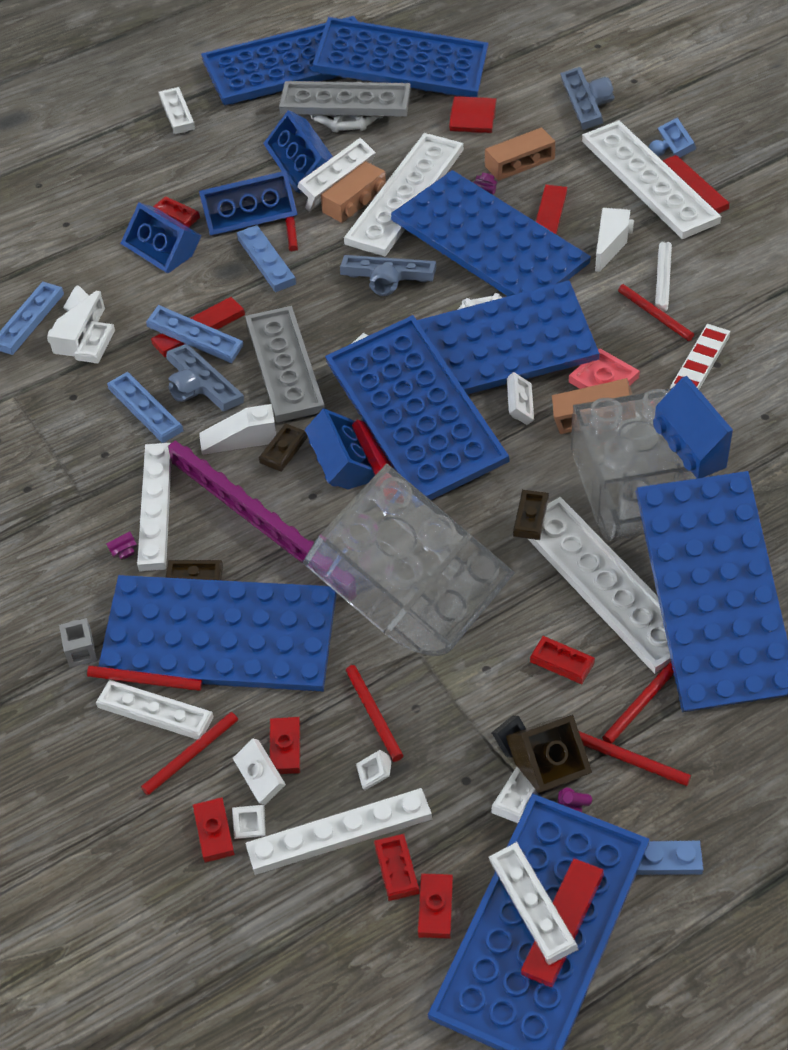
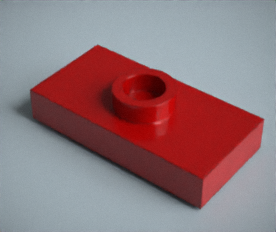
M166 196L153 206L188 228L200 219L199 211Z
M542 636L530 656V662L579 684H583L595 663V657Z
M300 717L270 718V760L279 774L300 773Z
M223 797L193 804L204 863L235 855Z
M400 834L375 840L374 846L388 901L420 894L405 835Z
M421 873L418 938L451 939L453 874Z

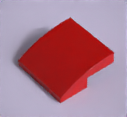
M455 96L451 110L450 131L492 133L497 98Z

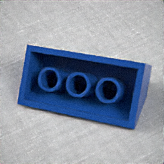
M287 110L263 143L281 171L287 170L289 182L297 193H302L298 188L299 181L333 158L307 119L290 110Z
M287 170L199 191L210 236L298 215Z

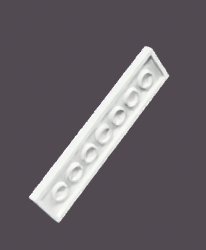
M619 120L582 135V142L681 239L720 224L721 215Z
M424 133L344 237L345 245L385 257L405 231L403 227L391 220V213L446 175L463 152V143Z
M561 497L548 503L541 539L528 540L654 674L662 670L671 662L658 596Z

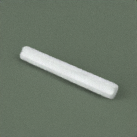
M661 242L658 252L655 306L663 312L668 310L672 250L670 242Z

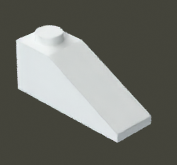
M602 208L596 252V272H600L627 243L628 233L633 234L634 220L630 219V210Z
M100 291L93 292L56 320L47 336L53 354L75 357L74 353L91 321L98 322L105 309Z
M272 404L245 408L200 432L202 455L268 445L276 436Z

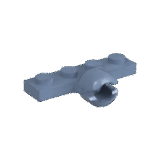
M581 67L560 73L561 80L582 130L602 124L603 119L598 106L614 100L613 86L610 79L602 77L588 83Z
M344 255L340 266V275L370 277V288L380 296H388L394 293L398 282L401 280L433 281L436 271V261Z
M188 344L167 351V360L179 370V372L172 374L168 378L171 381L168 388L175 400L185 402L196 397L198 394H204L223 412L244 403V395Z

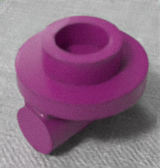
M482 172L481 176L476 175L473 183L494 195L498 182L494 180L495 176Z
M130 531L106 543L113 558L120 557L121 560L132 556L135 553L134 549L138 546Z
M566 787L559 791L558 803L582 812V806L591 805L592 797L590 794L578 793Z

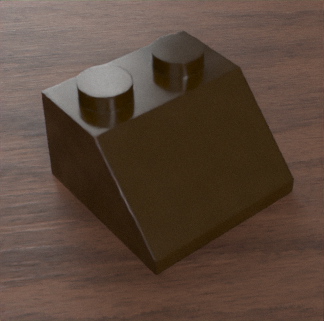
M573 715L557 717L506 735L515 765L537 792H543L592 773Z

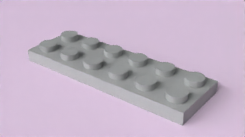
M285 81L279 110L280 114H285L287 110H290L295 114L407 116L411 86L410 83Z
M292 306L245 316L276 423L317 414L323 408L325 409Z

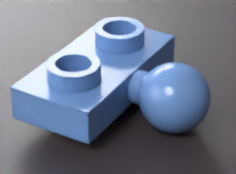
M678 118L658 127L663 141L654 140L648 147L657 156H662L666 149L669 148L673 155H677L679 158L696 150L695 143Z

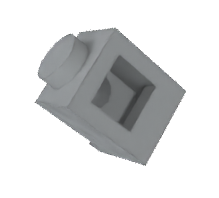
M87 618L59 625L63 650L70 668L98 661Z

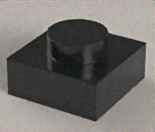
M516 715L511 716L491 732L505 757L509 758L513 756L506 735L526 729L520 717Z

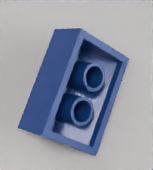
M138 202L120 244L164 272L170 273L193 256L202 235L159 209Z
M684 376L656 405L653 426L656 432L661 434L668 442L671 451L676 452L682 459L685 468L691 471L696 478H703L727 468L733 429L689 377Z
M323 408L305 428V431L309 438V444L316 453L317 461L322 466L327 482L335 487L352 489L377 481L376 475L352 428L355 420Z

